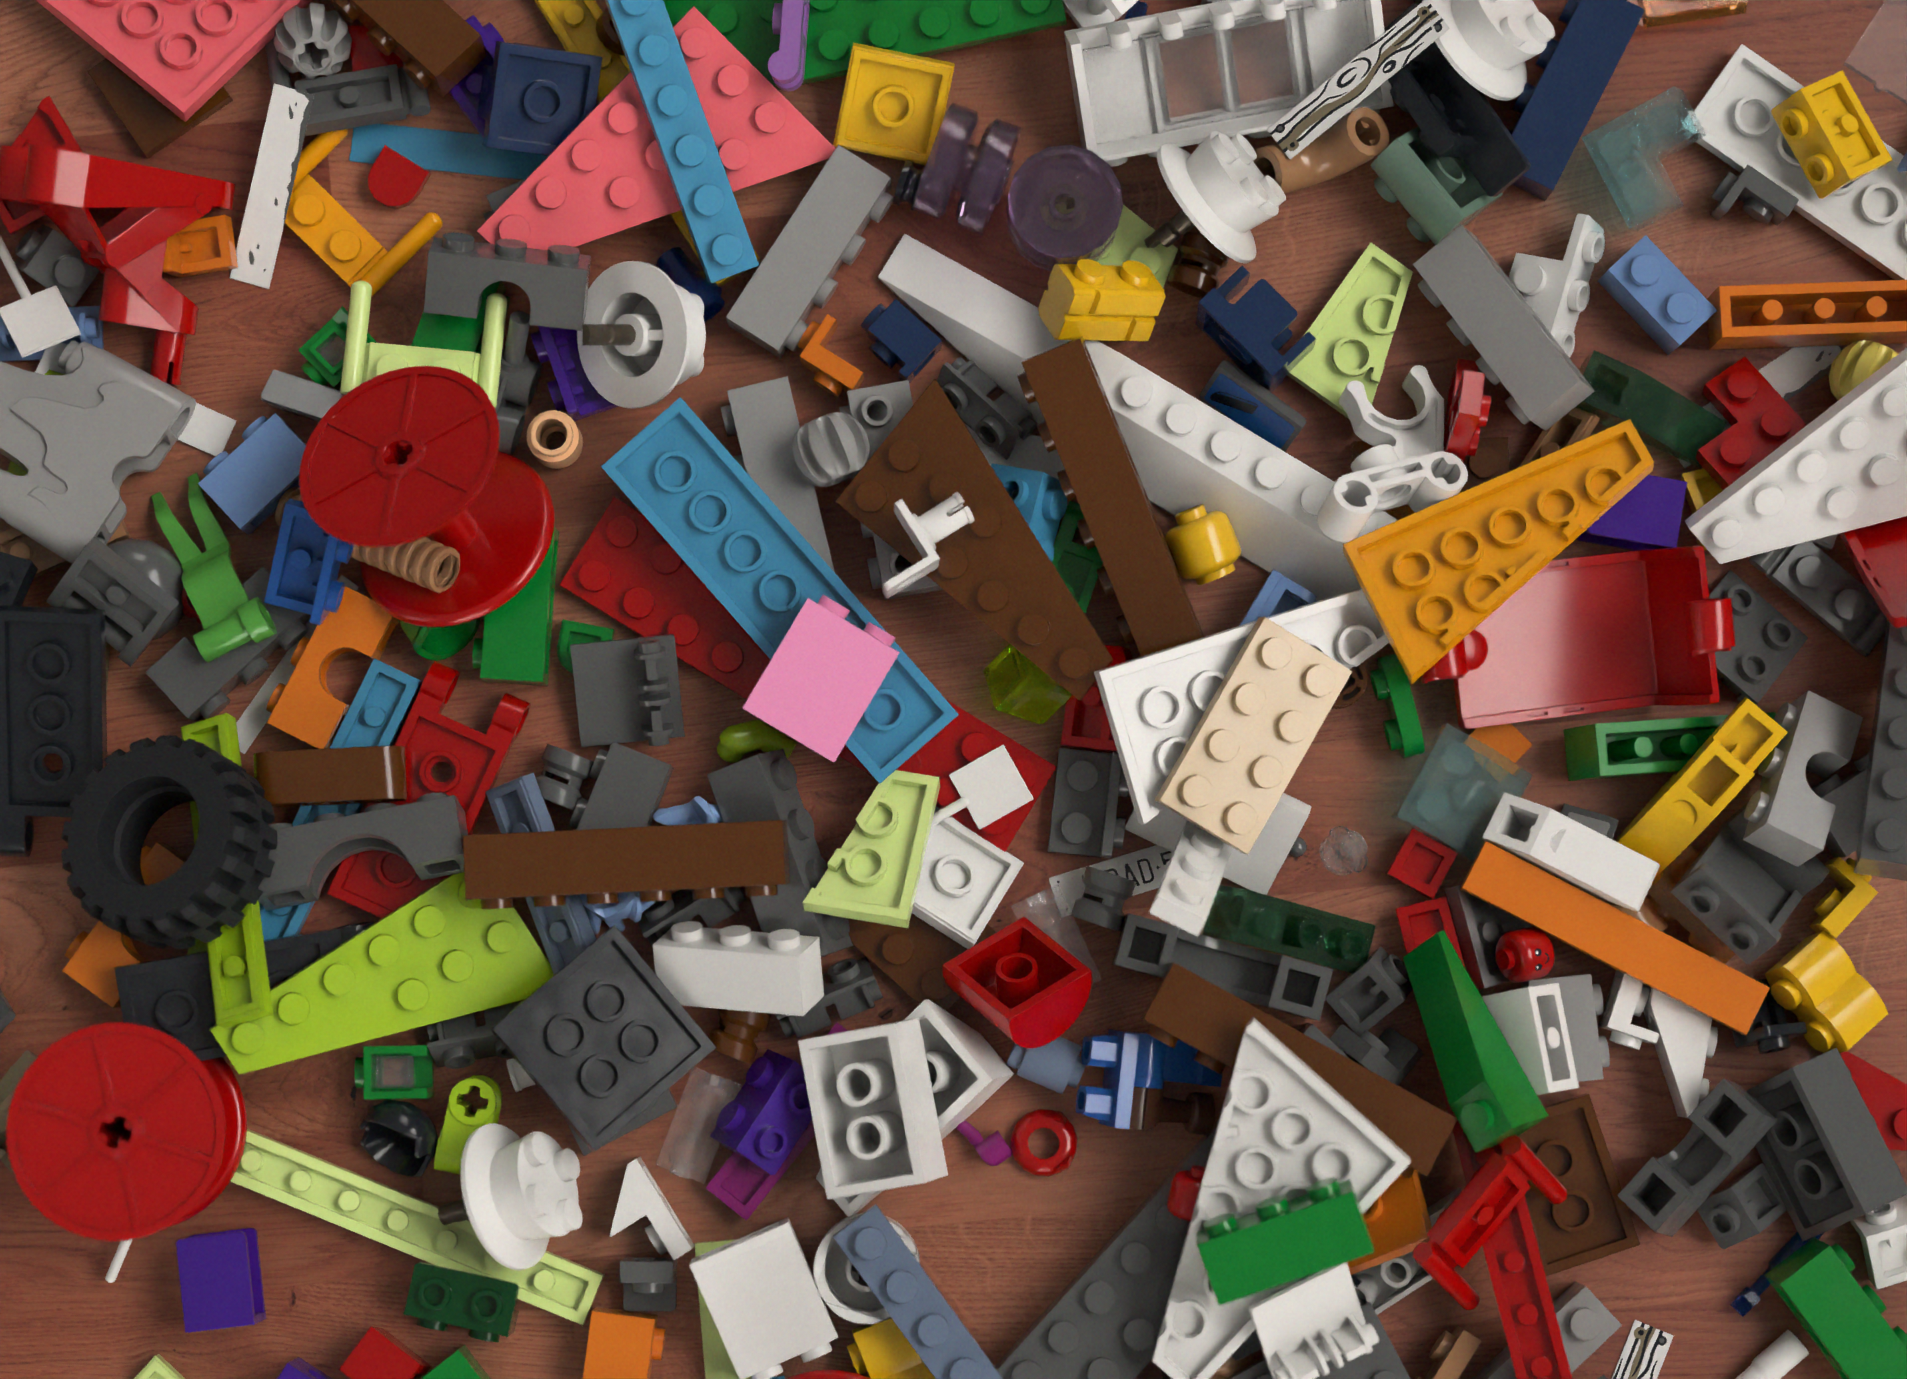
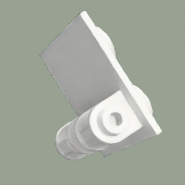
M1347 1262L1319 1271L1248 1307L1272 1379H1315L1320 1376L1318 1370L1325 1376L1330 1373L1327 1361L1331 1360L1339 1369L1344 1366L1340 1354H1343L1349 1362L1365 1353H1371L1372 1346L1379 1343L1375 1329L1371 1323L1366 1324Z

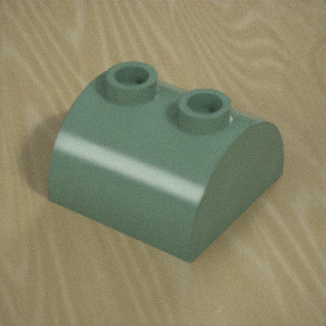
M1418 126L1396 138L1378 155L1370 167L1378 175L1374 180V186L1379 195L1390 203H1395L1398 200L1411 215L1406 223L1412 235L1421 242L1426 243L1431 240L1437 245L1458 226L1463 225L1465 227L1500 198L1503 193L1496 197L1488 196L1462 157H1439L1430 152L1418 136V131L1420 130Z

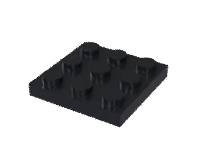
M615 925L609 928L490 1029L592 1152H596L716 1048Z

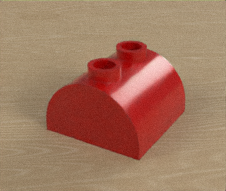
M1024 916L942 965L943 977L947 986L1012 1041L1023 1048L1044 1046L1057 1039L1069 1029L1082 1012L1092 985L1091 969Z

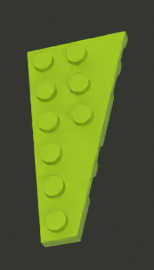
M463 872L448 875L270 989L272 1015L227 1028L216 1024L209 1029L240 1075L524 1000L548 981L554 973L549 961L514 906L513 908L481 909L480 899L466 900L465 874Z

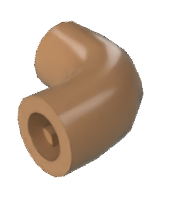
M1359 107L1339 119L1291 160L1277 143L1256 148L1257 158L1253 162L1264 177L1268 175L1279 184L1284 194L1295 192L1345 174L1378 156L1388 146V128L1383 118L1376 111L1367 107Z

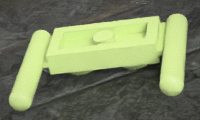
M363 280L352 284L340 387L341 394L346 395L360 384L389 371L413 366H436L457 371L471 378L487 393L494 408H496L507 310V298L504 295L492 293L486 299L481 354L471 351L374 342L367 343L372 286Z

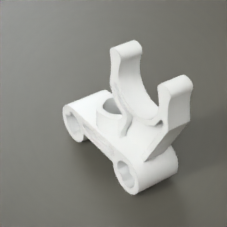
M1413 366L1402 383V388L1414 401L1417 415L1411 419L1396 420L1386 417L1375 410L1368 401L1364 385L1360 381L1349 382L1340 396L1339 404L1347 413L1354 433L1363 441L1375 447L1366 450L1356 457L1350 467L1353 472L1338 478L1318 511L1317 522L1319 528L1332 540L1339 542L1354 540L1358 537L1373 513L1407 504L1416 513L1459 494L1466 484L1468 472L1465 464L1454 454L1444 451V399L1431 382L1428 370L1424 366Z

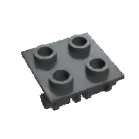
M1729 570L1709 595V598H1731L1736 646L1731 647V651L1715 652L1718 680L1722 677L1724 678L1722 683L1737 695L1736 699L1739 702L1746 696L1757 705L1808 637L1733 571Z
M674 634L570 644L581 747L612 744V741L615 743H627L647 740L650 746H662L670 743L669 738L685 737Z

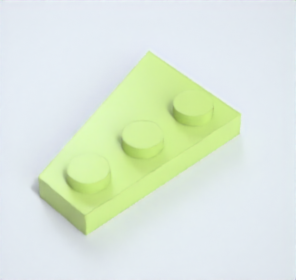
M895 770L883 782L878 783L855 819L856 825L841 849H836L827 863L828 869L816 888L812 887L804 899V911L908 928L940 790L939 777Z

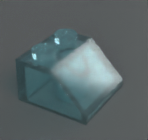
M1444 724L1439 727L1391 817L1474 862L1483 842H1485L1482 837L1504 792L1521 798L1533 775L1495 749L1449 724Z

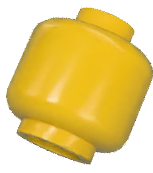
M1200 504L1174 516L1178 525L1166 533L1165 540L1181 577L1195 579L1197 585H1202L1224 577L1236 570L1233 562L1240 557L1241 547L1226 513L1218 510L1206 512L1204 505Z

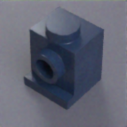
M897 299L887 308L883 304H879L861 324V327L868 333V338L873 341L869 347L870 351L890 369L897 363L901 367L899 380H909V384L942 349V340Z

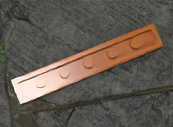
M1487 841L1483 842L1460 889L1544 931L1742 1035H1747L1770 987Z

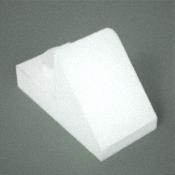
M638 1157L628 1163L610 1237L646 1215L651 1224L644 1229L658 1253L662 1255L669 1251L673 1260L679 1258L693 1249L695 1246L642 1158Z

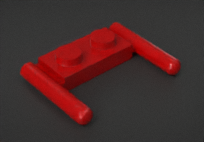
M1511 1135L1503 1141V1153L1499 1156L1494 1152L1487 1162L1473 1174L1470 1182L1452 1204L1441 1212L1436 1223L1426 1234L1430 1238L1428 1243H1420L1413 1250L1414 1260L1465 1310L1475 1309L1480 1302V1297L1454 1269L1457 1265L1461 1268L1466 1266L1531 1186L1527 1183L1528 1179L1552 1204H1561L1567 1198L1566 1188L1521 1138L1516 1135Z

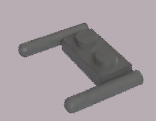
M274 38L265 45L271 94L275 83L314 95L305 136L407 119L406 114L424 116L431 111L428 88L423 90L416 85L406 74L403 67L398 68L397 64L335 74L329 77L314 78V80L295 81V86H291L290 73L278 59L279 52L276 51L273 44Z
M1808 541L1751 556L1749 562L1756 569L1764 572L1769 580L1839 638L1847 641L1862 656L1868 657L1885 635L1887 618L1867 587L1813 542Z

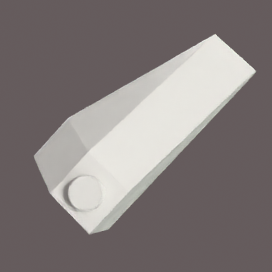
M926 999L904 1020L919 1018L941 1139H943L987 1101L1014 1075V1072L980 1033L929 999ZM820 1169L816 1179L825 1189L822 1169ZM883 1190L833 1199L843 1212L850 1217L858 1213Z

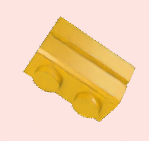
M1081 259L1077 264H1054L1047 283L1048 290L1044 291L1038 311L1040 318L1055 340H1074L1083 336L1084 340L1149 341L1156 323L1154 317L1159 315L1166 296L1165 290L1151 269L1141 262L1127 260L1123 262L1122 266L1102 265L1091 259Z

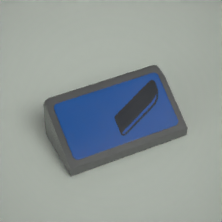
M1228 360L1221 362L1200 393L1199 398L1203 403L1284 452L1307 423L1305 417Z

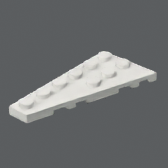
M1362 588L1266 617L1348 669L1357 667L1389 643ZM1256 621L1094 672L1139 824L1145 825L1165 807L1154 799Z

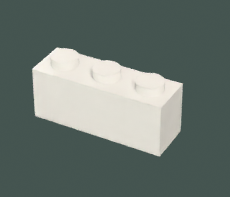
M685 921L674 924L667 933L653 944L655 974L682 1006L804 1016L824 996L819 937L801 936L797 930L780 929L771 933L752 932L748 926L732 925L722 929L703 928L699 922Z

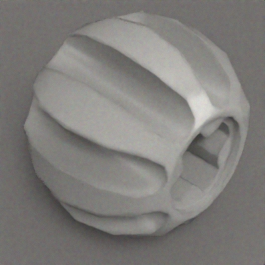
M310 2V6L307 9L294 6L285 12L283 22L277 24L273 44L276 51L279 52L278 59L289 73L301 72L302 79L314 80L318 75L329 77L341 70L342 62L349 58L352 38L349 32H347L348 25L337 11L327 12L325 11L324 4Z
M841 412L823 415L801 426L794 435L792 445L795 467L805 480L814 486L829 487L856 476L868 462L870 453L868 435L862 425L849 414Z

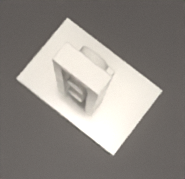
M1283 793L1249 854L1240 853L1166 807L1158 812L1159 814L1145 825L1138 823L1135 810L1133 809L1125 829L1173 852L1149 913L1198 937L1207 920L1222 877L1266 897L1305 824L1312 806Z

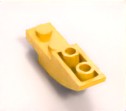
M1745 696L1676 775L1673 774L1615 841L1659 863L1660 867L1655 876L1656 878L1755 775L1753 771L1788 732Z

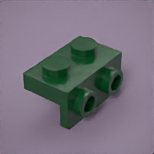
M419 1262L414 1266L404 1315L417 1317L416 1325L424 1328L448 1331L450 1324L468 1328L469 1337L489 1342H499L500 1336L508 1337L515 1331L519 1311L515 1310L519 1285L515 1282Z

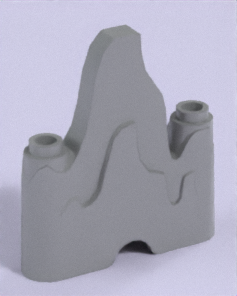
M75 340L65 347L58 361V367L65 370V375H43L0 361V454L28 473L25 476H17L0 469V518L71 564H73L83 548L94 537L105 545L108 543L127 514L125 503L120 497V487L123 481L135 472H153L160 466L187 426L196 406V399L104 349L85 341L78 343Z

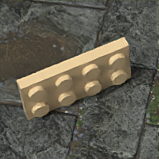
M1259 617L1154 800L1240 853L1249 854L1352 671L1268 618Z

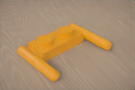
M348 129L320 133L301 151L285 224L349 287L359 280L368 282L372 286V298L442 228L443 222L438 214L434 212L426 213L387 251L309 175L348 135Z

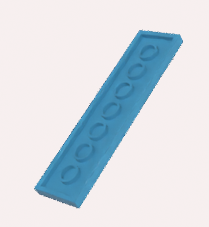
M681 397L601 466L770 660L808 598L818 603L821 596L825 595L850 610L845 619L848 622L864 630L869 621L885 631ZM895 641L891 647L900 653L845 744L879 784L959 715Z

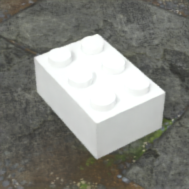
M919 1018L798 1041L827 1199L923 1184L948 1176Z

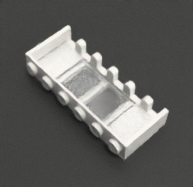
M1225 0L1064 31L1081 146L1088 163H1097L1100 167H1114L1127 162L1128 157L1148 153L1150 157H1157V150L1165 143H1172L1177 147L1194 144L1199 146L1212 131H1219L1229 138L1237 133L1241 135L1248 134L1252 138L1270 137L1271 134L1268 132V129L1385 33L1381 0ZM1389 81L1384 82L1348 113L1359 107H1367L1379 114L1380 109L1394 106L1393 98L1390 94L1392 88Z

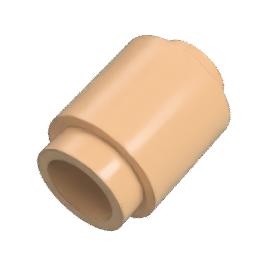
M557 410L542 412L528 426V446L537 460L544 466L562 469L572 465L581 455L583 449L582 434L574 420L566 413ZM563 435L566 437L565 443L560 448L554 450L548 448V442L552 436Z

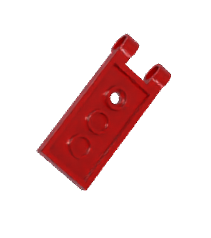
M434 661L423 680L416 700L394 745L405 747L407 800L383 803H393L396 806L415 803L420 796L429 793H445L448 796L455 795L465 811L468 835H471L488 799L486 791L493 788L512 744L525 723L531 703L505 693L494 713L486 734L441 715L442 710L449 702L455 690L460 671ZM439 762L448 763L452 769L451 777L445 782L436 781L432 774L434 766ZM368 803L367 807L378 803ZM370 850L354 854L341 862L327 894L383 918L447 876L421 880L414 868L400 856L386 851Z

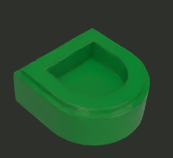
M562 619L557 644V655L560 663L568 672L573 674L570 644L610 641L614 638L615 630Z

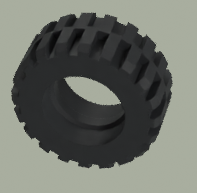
M166 735L158 737L156 742L149 738L135 741L130 744V752L126 753L118 749L104 760L107 765L101 771L94 768L84 780L88 785L80 796L75 793L69 809L74 811L71 822H64L62 839L68 842V849H64L61 852L62 865L64 870L72 873V875L67 877V884L73 896L81 899V907L91 917L103 922L104 925L151 947L161 949L167 946L175 949L192 948L196 944V939L207 943L220 937L222 934L220 928L225 924L233 928L245 917L242 912L243 908L249 902L255 905L264 892L258 888L264 876L270 878L275 861L269 859V852L277 848V831L268 826L269 823L274 822L275 814L271 802L263 798L264 789L259 782L247 774L244 768L205 744L190 738L184 741L177 736ZM195 801L199 813V832L193 851L181 868L170 877L154 884L145 885L141 873L140 860L143 843L149 830L171 808L185 802Z

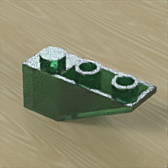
M1594 350L1583 361L1579 371L1595 392L1575 408L1597 415L1600 418L1598 423L1609 428L1630 419L1643 443L1703 469L1695 459L1697 451L1723 432L1726 421L1646 373Z
M1219 885L1202 935L1353 973L1368 960L1376 925L1251 890Z

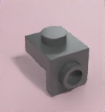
M44 224L37 231L30 229L21 238L14 252L18 256L15 264L19 271L28 275L46 289L56 285L64 301L73 307L99 273L96 267L90 266L82 260L80 251L70 240Z

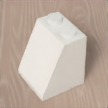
M789 1217L691 1259L689 1266L739 1379H745L749 1376L752 1379H770L783 1372L780 1363L800 1355L803 1363L832 1351L829 1342L837 1339L838 1333L825 1302L819 1293L814 1276Z

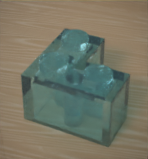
M1673 86L1581 138L1628 228L1639 231L1684 206L1660 160L1706 136V133L1684 91Z

